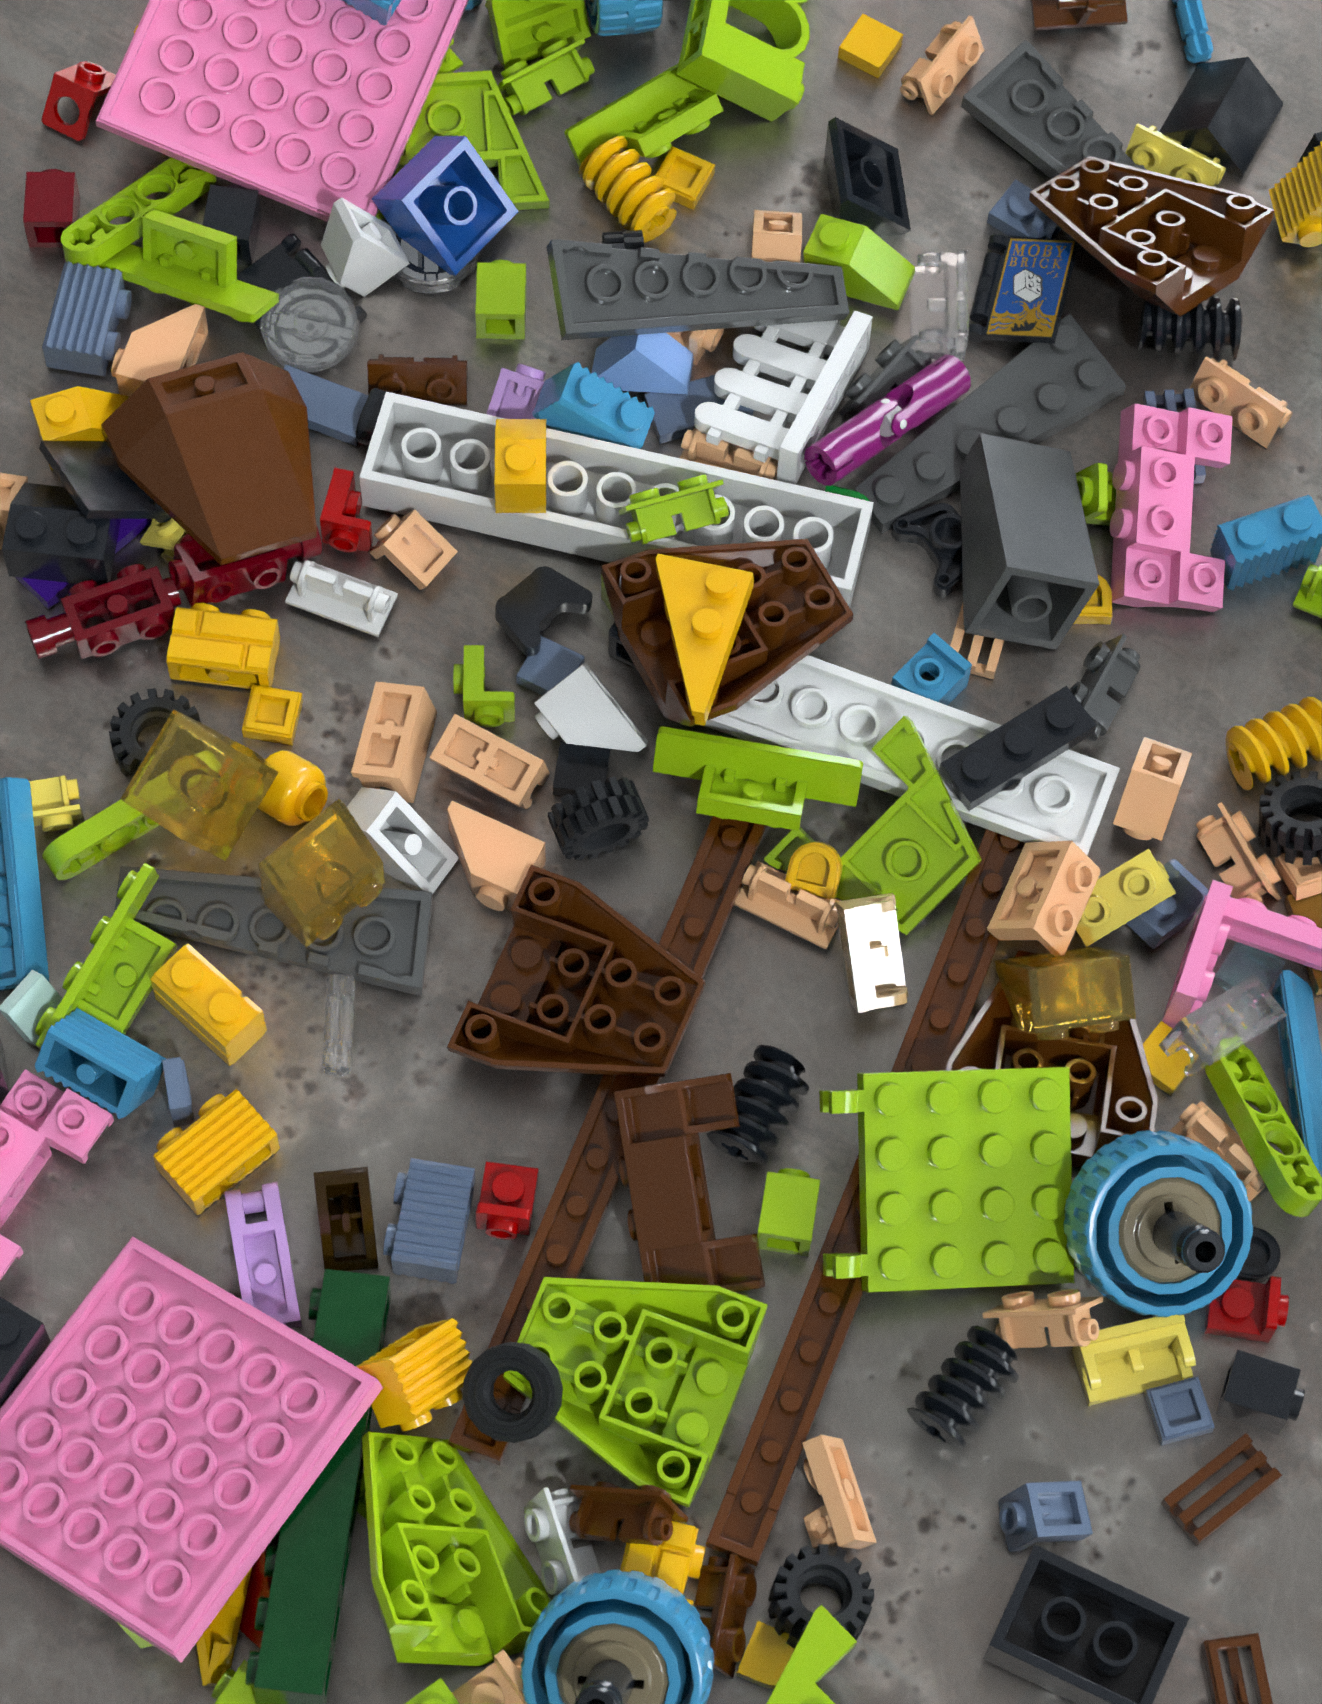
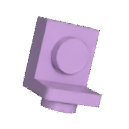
M520 363L517 364L515 372L502 368L486 414L505 419H536L532 413L542 390L546 372Z

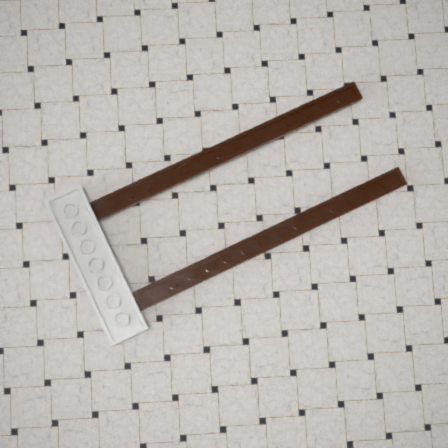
M807 655L740 708L707 720L705 726L745 741L861 760L863 762V770L860 783L901 797L908 790V786L884 763L872 748L903 716H908L913 721L938 773L941 762L1002 725ZM1068 749L970 811L967 810L939 773L961 819L986 829L978 849L982 862L968 874L891 1072L946 1070L949 1057L963 1037L999 944V940L987 928L1025 843L1073 841L1088 856L1120 771L1119 767ZM712 817L663 932L659 945L702 979L705 976L740 892L744 874L752 863L765 832L766 825ZM603 1074L488 1348L507 1342L517 1343L544 1277L579 1278L620 1180L619 1159L621 1156H624L614 1091L658 1085L662 1077ZM859 1154L706 1541V1547L726 1554V1559L728 1560L730 1554H736L744 1562L758 1566L804 1448L802 1442L807 1440L864 1293L862 1291V1277L835 1279L833 1276H823V1254L861 1253ZM503 1372L494 1384L493 1394L495 1401L501 1409L508 1413H521L528 1399L503 1379ZM465 1404L448 1441L451 1447L468 1453L470 1460L480 1463L484 1459L499 1466L510 1443L496 1441L479 1431L468 1417Z

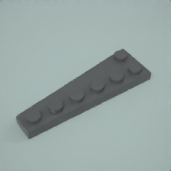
M1024 40L963 96L961 107L1051 179L1088 156L1147 170L1143 165H1136L1122 150L1123 143L1113 132L1106 133L1093 118V111L1082 99L1077 101L1063 86L1064 79L1027 40Z
M560 239L551 240L547 245L561 340L844 320L850 314L842 267L778 260L766 262L761 259L735 257L734 260L706 257L705 253L688 252L687 255L660 253V249L643 247L636 251L612 248V244Z
M1069 314L1060 321L1055 344L1032 343L856 486L855 491L865 495L871 502H874L871 521L879 532L883 534L892 528L895 519L930 507L960 489V466L980 433L1039 444L1124 395L1126 384L1072 315Z
M121 866L117 893L129 872L133 870L138 873L141 869L140 867ZM155 869L159 878L134 918L135 921L156 932L405 993L422 995L433 895L432 892ZM116 896L115 910L117 909L118 905H119L120 902H121V900H120L119 898H117V896Z

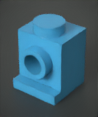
M933 633L927 639V643L892 677L891 685L948 706L968 686L972 664L938 635ZM925 674L932 681L924 680L921 676Z

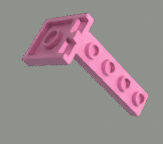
M1212 880L1208 894L1201 905L1199 915L1195 918L1162 1022L1180 1034L1187 1018L1197 1020L1203 1002L1205 1003L1215 976L1213 969L1218 956L1222 953L1226 939L1322 971V928L1317 927L1315 922L1303 916L1290 915L1287 917L1269 911L1264 904L1250 898H1239L1237 900L1232 898L1230 894L1233 886Z

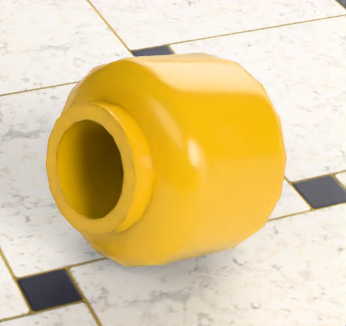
M280 750L269 755L266 759H262L255 765L250 776L252 803L260 811L284 825L297 826L306 821H311L321 813L326 804L328 791L324 773L316 765L291 751Z

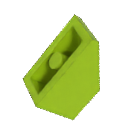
M824 214L820 215L803 251L804 263L842 267L847 297L897 311L916 272L913 264L867 226Z

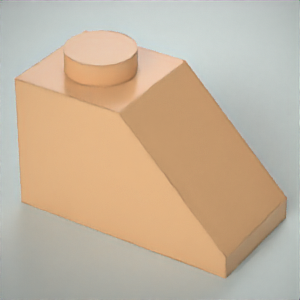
M754 210L751 258L761 259L766 262L778 260L800 263L802 213Z
M194 304L131 333L126 348H119L112 364L111 374L112 377H116L120 395L131 396L148 378L196 364L209 332L204 306Z
M1144 737L1132 766L1113 824L1123 827V831L1133 838L1140 840L1155 838L1162 841L1192 753Z
M451 801L447 809L449 832L471 892L476 895V898L483 905L493 910L503 911L504 908L510 910L530 866L543 868L545 865V842Z

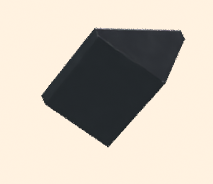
M1249 57L1202 63L1197 65L1159 132L1182 143L1181 145L1187 149L1192 148L1212 159L1215 157L1219 158V164L1226 167V172L1242 179L1282 110L1284 103Z
M837 117L829 120L824 161L833 217L867 226L879 237L904 235L911 231L898 149Z

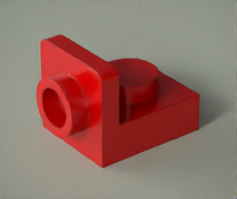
M334 467L320 516L322 543L330 544V546L342 552H355L357 550L369 552L373 544L372 525L370 521L358 518L362 499L361 492L356 491L354 471Z
M486 1161L480 1200L476 1207V1229H483L488 1236L505 1240L515 1239L517 1234L529 1236L539 1168Z
M1270 1276L1266 1284L1235 1279L1221 1296H1218L1207 1305L1204 1334L1269 1343L1277 1326L1285 1327L1287 1320L1289 1296L1280 1294L1282 1278Z

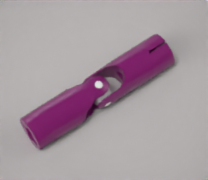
M945 354L887 393L884 398L877 400L806 448L804 460H807L805 464L812 477L825 486L835 484L901 438L910 429L919 426L961 397L971 387V378L967 368L957 357Z

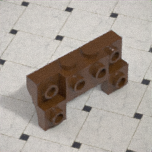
M731 1073L614 1091L624 1156H621L619 1159V1173L624 1187L630 1189L633 1209L628 1211V1229L632 1240L638 1241L644 1282L717 1285L733 1292L765 1287L757 1233L715 1238L699 1133L740 1126Z

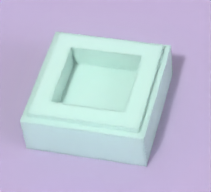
M31 970L0 1005V1012L26 1042L36 1046V1042L40 1037L35 1034L38 1022L50 1006L57 1009L63 998L42 974Z

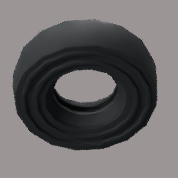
M507 1342L488 1348L472 1362L464 1378L462 1398L468 1417L479 1431L496 1441L518 1443L537 1437L552 1425L561 1408L563 1385L557 1367L544 1352L530 1344ZM503 1372H518L525 1376L531 1385L532 1400L528 1408L521 1413H508L501 1409L495 1401L493 1394L494 1384Z

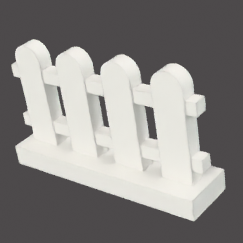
M854 310L846 327L840 325V320L753 326L758 331L763 332L762 337L743 334L735 339L733 358L738 364L745 367L742 371L734 368H723L715 374L714 392L718 397L726 401L723 405L714 402H704L698 405L695 409L694 417L696 429L701 431V433L707 434L706 442L716 446L723 440L754 451L753 459L765 463L768 457L777 459V480L796 485L806 466L805 461L807 460H804L806 448L821 439L869 350L873 317ZM780 338L810 350L807 354L778 344L776 341ZM824 354L829 355L828 360L822 359ZM760 371L791 382V385L788 388L757 377ZM806 388L811 389L809 394L804 393ZM741 405L772 416V419L768 422L740 412L738 409ZM787 422L792 423L790 429L785 428Z

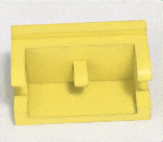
M1171 1315L1167 1318L1152 1317L1099 1330L1098 1338L1095 1341H1091L1089 1345L1084 1347L1073 1346L1072 1348L1088 1406L1142 1394L1147 1389L1194 1377L1191 1367L1196 1366V1360L1185 1325L1184 1315Z

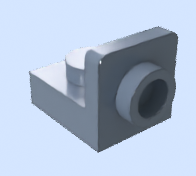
M1015 179L989 212L987 223L1009 237L1054 239L1061 231V228L1029 201V194L1032 189Z
M1171 859L1164 865L1170 877L1168 880L1176 894L1126 923L1152 949L1158 947L1190 923L1209 891L1176 859Z
M1081 1481L1025 1483L999 1499V1522L1002 1531L1005 1533L1010 1552L1022 1551L1034 1543L1081 1541L1093 1534Z

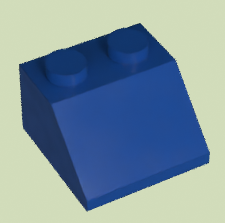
M434 136L372 198V201L401 239L450 275H457L519 212L466 136Z

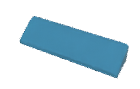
M0 778V991L14 990L31 970L42 974L49 982L31 789L29 780L24 778Z
M1282 970L1272 989L1290 1119L1322 1177V1052L1311 986L1293 971Z

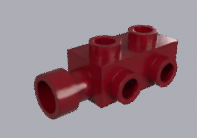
M316 525V538L220 565L189 534H186L179 544L174 545V557L168 563L169 575L173 578L177 590L184 591L191 606L195 603L222 602L231 596L255 589H267L276 583L285 581L288 559L296 557L299 561L321 555V536Z
M134 564L123 568L117 574V580L99 586L96 581L92 580L74 585L69 590V596L61 598L64 613L47 619L43 614L26 620L25 624L38 659L58 653L57 647L75 642L81 659L92 655L102 657L112 654L121 645L139 639L153 640L164 635L172 628L175 614L174 607L180 606L182 603L172 577L162 579L157 566L146 569L142 564Z

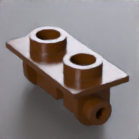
M379 354L378 359H369L367 361L368 395L371 390L377 388L385 392L439 404L467 405L468 361L458 360V355H453L452 358L424 357L423 362L414 361V357H384V354Z
M598 1481L594 1486L571 1484L569 1488L581 1500L578 1511H574L570 1516L569 1527L582 1540L614 1542L620 1524L623 1523L618 1538L623 1543L659 1546L663 1541H668L672 1536L673 1524L671 1521L687 1522L689 1518L671 1501L672 1496L667 1491L653 1485H641L639 1489H626L609 1482Z
M730 1554L729 1560L718 1556L709 1557L708 1565H703L701 1568L694 1602L697 1608L712 1610L711 1618L700 1617L703 1625L707 1627L710 1635L709 1643L714 1652L713 1667L727 1678L732 1679L736 1662L742 1659L745 1652L746 1636L743 1627L747 1608L751 1607L754 1603L757 1591V1582L754 1576L755 1570L736 1554Z

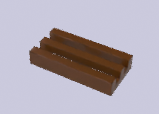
M1247 1433L1167 1495L1161 1502L1163 1507L1196 1546L1275 1484L1282 1476L1276 1467L1272 1469L1266 1462L1267 1457L1261 1450L1257 1451L1252 1445L1253 1440ZM1241 1453L1247 1459L1246 1462L1183 1511L1178 1505L1181 1501ZM1256 1470L1261 1475L1258 1481L1198 1528L1192 1520L1251 1472Z
M1259 1633L1204 1640L1201 1647L1213 1704H1228L1218 1651L1224 1650L1235 1704H1249L1238 1654V1648L1245 1647L1248 1653L1258 1704H1273Z

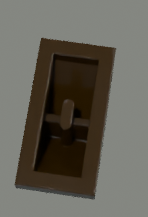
M368 1167L314 1172L324 1270L353 1271L379 1268Z

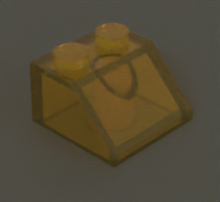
M173 709L120 799L184 841L226 861L279 772L254 750Z
M337 799L258 863L265 905L305 947L309 946L317 938L325 940L334 934L343 923V917L357 905L365 907L374 901L381 893L385 883L382 860L346 805L340 799Z
M1090 946L1067 950L1065 955L1054 956L1049 952L995 960L996 972L1018 1028L1037 1034V1040L1069 1037L1068 1029L1087 1026V1032L1089 1033L1115 1031L1119 1029L1118 1021L1136 1019L1130 955Z

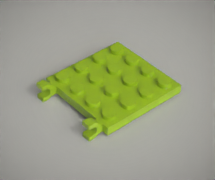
M1069 1067L857 1073V1089L819 1090L820 1112H829L830 1114L858 1112L861 1253L823 1254V1276H833L835 1279L862 1277V1291L865 1292L1074 1283V1258L1069 1254L1067 1248V1237L1064 1233L1063 1223L1065 1220L1064 1209L1066 1199L1069 1196L1072 1185Z

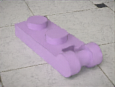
M278 1182L261 1184L262 1190L242 1194L240 1188L224 1191L242 1300L289 1328L301 1327L302 1322ZM266 1211L267 1221L246 1224V1214Z

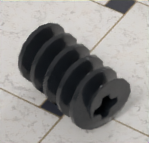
M1213 295L1210 297L1205 308L1200 303L1180 317L1148 301H1144L1140 317L1137 348L1142 349L1146 339L1150 336L1153 337L1155 350L1161 352L1167 339H1172L1175 354H1180L1186 342L1191 341L1194 355L1200 357L1206 343L1212 346L1215 359L1220 358L1225 346H1230L1233 360L1235 361L1239 351L1243 322L1240 301L1238 298H1231L1223 311L1219 296Z
M759 1045L754 1050L753 1057L755 1061L747 1063L744 1068L743 1075L745 1078L736 1081L734 1085L740 1126L711 1131L706 1135L717 1148L738 1160L767 1165L769 1157L759 1146L761 1144L772 1148L778 1146L779 1139L769 1130L770 1127L787 1130L789 1121L780 1113V1110L797 1112L799 1103L789 1094L794 1092L806 1095L809 1091V1086L800 1078L801 1073H805V1067L798 1059L782 1049L770 1045Z
M978 1325L971 1326L968 1330V1341H962L956 1345L954 1349L956 1358L951 1357L944 1360L941 1365L943 1375L936 1374L929 1379V1391H921L917 1394L914 1400L917 1408H906L909 1416L924 1431L938 1441L962 1450L966 1447L967 1443L958 1430L962 1427L977 1433L980 1429L979 1424L971 1415L972 1412L975 1410L986 1416H990L993 1412L992 1407L984 1398L986 1394L997 1399H1003L1006 1396L1005 1390L997 1380L1001 1377L1009 1382L1016 1383L1019 1379V1375L1011 1366L1012 1361H1017L1018 1359L1015 1351L998 1335Z

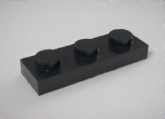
M1065 686L941 762L939 773L967 810L970 811L1093 735L1097 724L1069 688Z

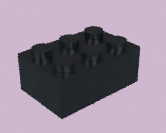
M1034 1545L983 1659L1076 1704H1153L1190 1617L1040 1546Z

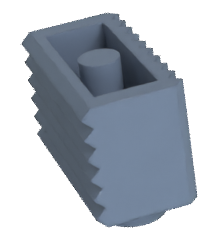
M69 261L64 263L42 345L47 367L99 376L106 375L108 362L114 360L115 354L121 346V334L117 332L119 318L127 319L131 309L132 293L131 290L125 289L121 271L118 269L112 271L109 268L102 269L99 266L91 267L88 264L85 266L79 263L72 264Z
M411 1158L408 1174L398 1173L393 1204L401 1205L398 1224L389 1223L387 1226L383 1255L391 1256L393 1273L408 1277L415 1276L419 1279L426 1278L439 1282L446 1281L450 1284L457 1283L476 1183L475 1168Z

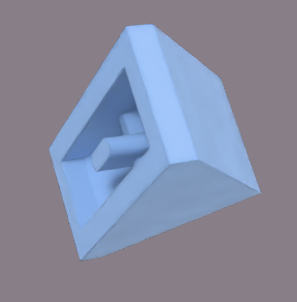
M667 333L614 336L596 348L591 373L596 372L598 378L604 377L606 383L612 382L614 388L621 387L622 391L688 395L694 358L690 350Z

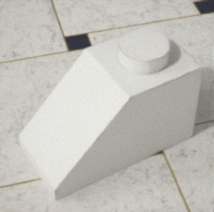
M342 197L333 203L321 242V247L329 261L326 265V270L337 286L340 288L347 287L365 297L410 263L389 224Z
M586 662L534 703L540 710L534 716L535 719L553 740L560 735L566 744L633 752L641 751L649 742Z
M361 787L332 826L364 860L415 891H427L433 894L459 859L396 791Z

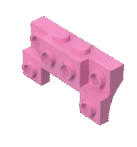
M1136 403L1121 411L1118 463L1114 468L1112 478L1113 486L1116 489L1115 511L1110 521V534L1113 537L1112 603L1132 607H1176L1215 612L1223 608L1225 560L1190 553L1194 465L1221 469L1230 464L1233 416L1190 407L1181 412H1175Z
M26 1069L0 1104V1229L51 1157L50 1147L85 1164L89 1158L88 1152L105 1127H110L114 1122L111 1113L68 1088L63 1092ZM0 1235V1280L16 1258L20 1259L23 1254L21 1246Z

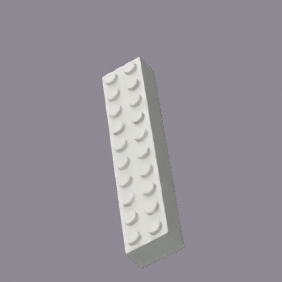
M385 393L359 477L362 506L406 515L416 510L427 521L610 563L648 549L808 539L850 608L870 531L874 502L546 428V513H495L496 419L505 418L395 393ZM704 474L707 475L709 483L723 479L724 484L713 490L715 498L723 496L728 507L729 515L720 518V524H713L685 532L681 516L677 514L672 516L676 535L651 541L645 545H642L640 541L630 542L626 531V523L633 521L631 513L619 515L620 509L631 505L630 495L653 488H658L660 496L679 491L677 482Z

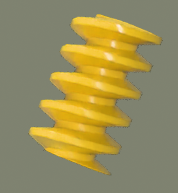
M616 136L593 150L581 163L578 174L579 177L583 178L584 184L590 190L595 191V196L603 204H607V210L614 217H618L619 223L626 230H642L644 243L663 234L675 220L677 211L674 208L670 209L675 200V193L671 189L661 191L664 181L658 175L649 177L652 170L647 162L637 164L640 154L635 149L626 150L628 141L623 136Z
M1308 696L1303 698L1298 705L1288 704L1281 709V712H1268L1263 716V720L1253 718L1245 724V727L1236 725L1227 731L1225 743L1228 762L1233 776L1243 789L1251 790L1253 788L1252 773L1255 774L1261 783L1266 784L1270 782L1271 765L1278 775H1287L1289 773L1288 758H1290L1296 768H1305L1307 766L1306 751L1315 761H1322V702Z

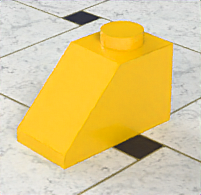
M76 386L32 399L30 403L41 441H106L101 430V424L130 396Z
M496 419L495 513H546V419Z

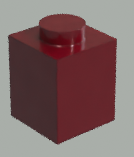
M59 169L26 172L23 224L29 248H63L61 242L63 231L77 221L80 215V193L75 172H64Z

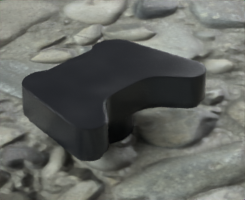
M938 503L894 520L892 526L893 538L899 542L920 545L934 562L937 572L933 581V592L937 596H948L963 583L961 516L955 508L947 503Z
M546 566L538 567L511 591L498 599L495 606V619L524 655L535 656L539 653L541 647L540 632L550 626L552 619L563 612L579 614L589 612L593 596L590 590L554 569Z

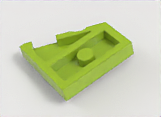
M486 0L498 61L504 69L522 60L527 62L542 56L541 52L560 40L566 39L570 45L582 38L591 37L585 0Z

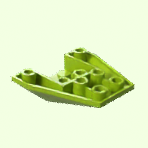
M544 1277L517 1343L530 1344L544 1352L558 1369L563 1385L561 1408L554 1421L638 1489L641 1485L659 1487L672 1496V1502L689 1508L709 1470L743 1383L768 1304L717 1285ZM514 1371L504 1372L503 1379L531 1401L532 1389L526 1377Z
M368 1431L362 1437L371 1582L379 1612L397 1662L483 1666L494 1662V1656L502 1650L508 1656L524 1651L534 1623L551 1600L542 1581L457 1449L449 1445V1439Z

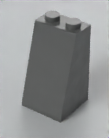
M980 433L960 466L963 618L965 633L1056 650L1099 586L1071 452Z

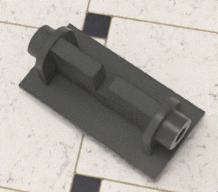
M915 334L901 344L896 339L891 341L875 358V361L880 366L871 376L866 372L863 373L846 390L845 394L850 399L838 413L842 416L852 409L857 413L861 412L877 400L884 398L891 391L890 388L892 386L896 388L930 365L932 361L925 352L921 350L915 352L911 348L920 337Z
M1125 634L1119 635L1105 643L1100 641L1094 645L1084 660L1083 666L1087 670L1081 681L1070 688V691L1097 724L1095 733L1086 738L1088 740L1096 741L1099 736L1107 733L1121 705L1106 694L1109 690L1120 699L1125 697L1141 668L1138 662L1140 655L1135 650L1130 648L1121 649L1127 638Z

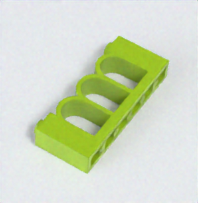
M691 0L676 75L773 122L787 110L794 109L801 101L804 93L802 77L805 63L795 57L805 50L809 41V24L804 11L800 7L808 0ZM731 6L764 24L772 34L776 47L725 23L728 7Z

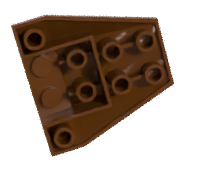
M1088 156L1030 191L1029 194L1030 202L1140 298L1179 317L1240 277L1274 216V209L1256 202L1253 197L1246 194H1239L1234 191Z
M241 352L148 378L101 424L102 433L119 468L161 506L220 565L316 538L317 529L307 406L288 371Z
M808 539L648 549L601 566V575L623 646L663 716L689 727L696 724L694 716H692L688 708L681 668L678 666L671 636V626L664 607L663 592L656 573L655 559L657 554L753 572L754 586L707 720L740 708L853 620V612Z
M531 865L510 909L514 925L478 1004L471 1001L467 1002L448 1043V1051L496 1069L666 1077L705 988V980L580 882Z
M1019 950L949 1057L946 1070L1069 1067L1072 1167L1081 1168L1098 1149L1105 1144L1108 1145L1118 1137L1126 1134L1132 1135L1144 1130L1155 1132L1158 1097L1122 969Z

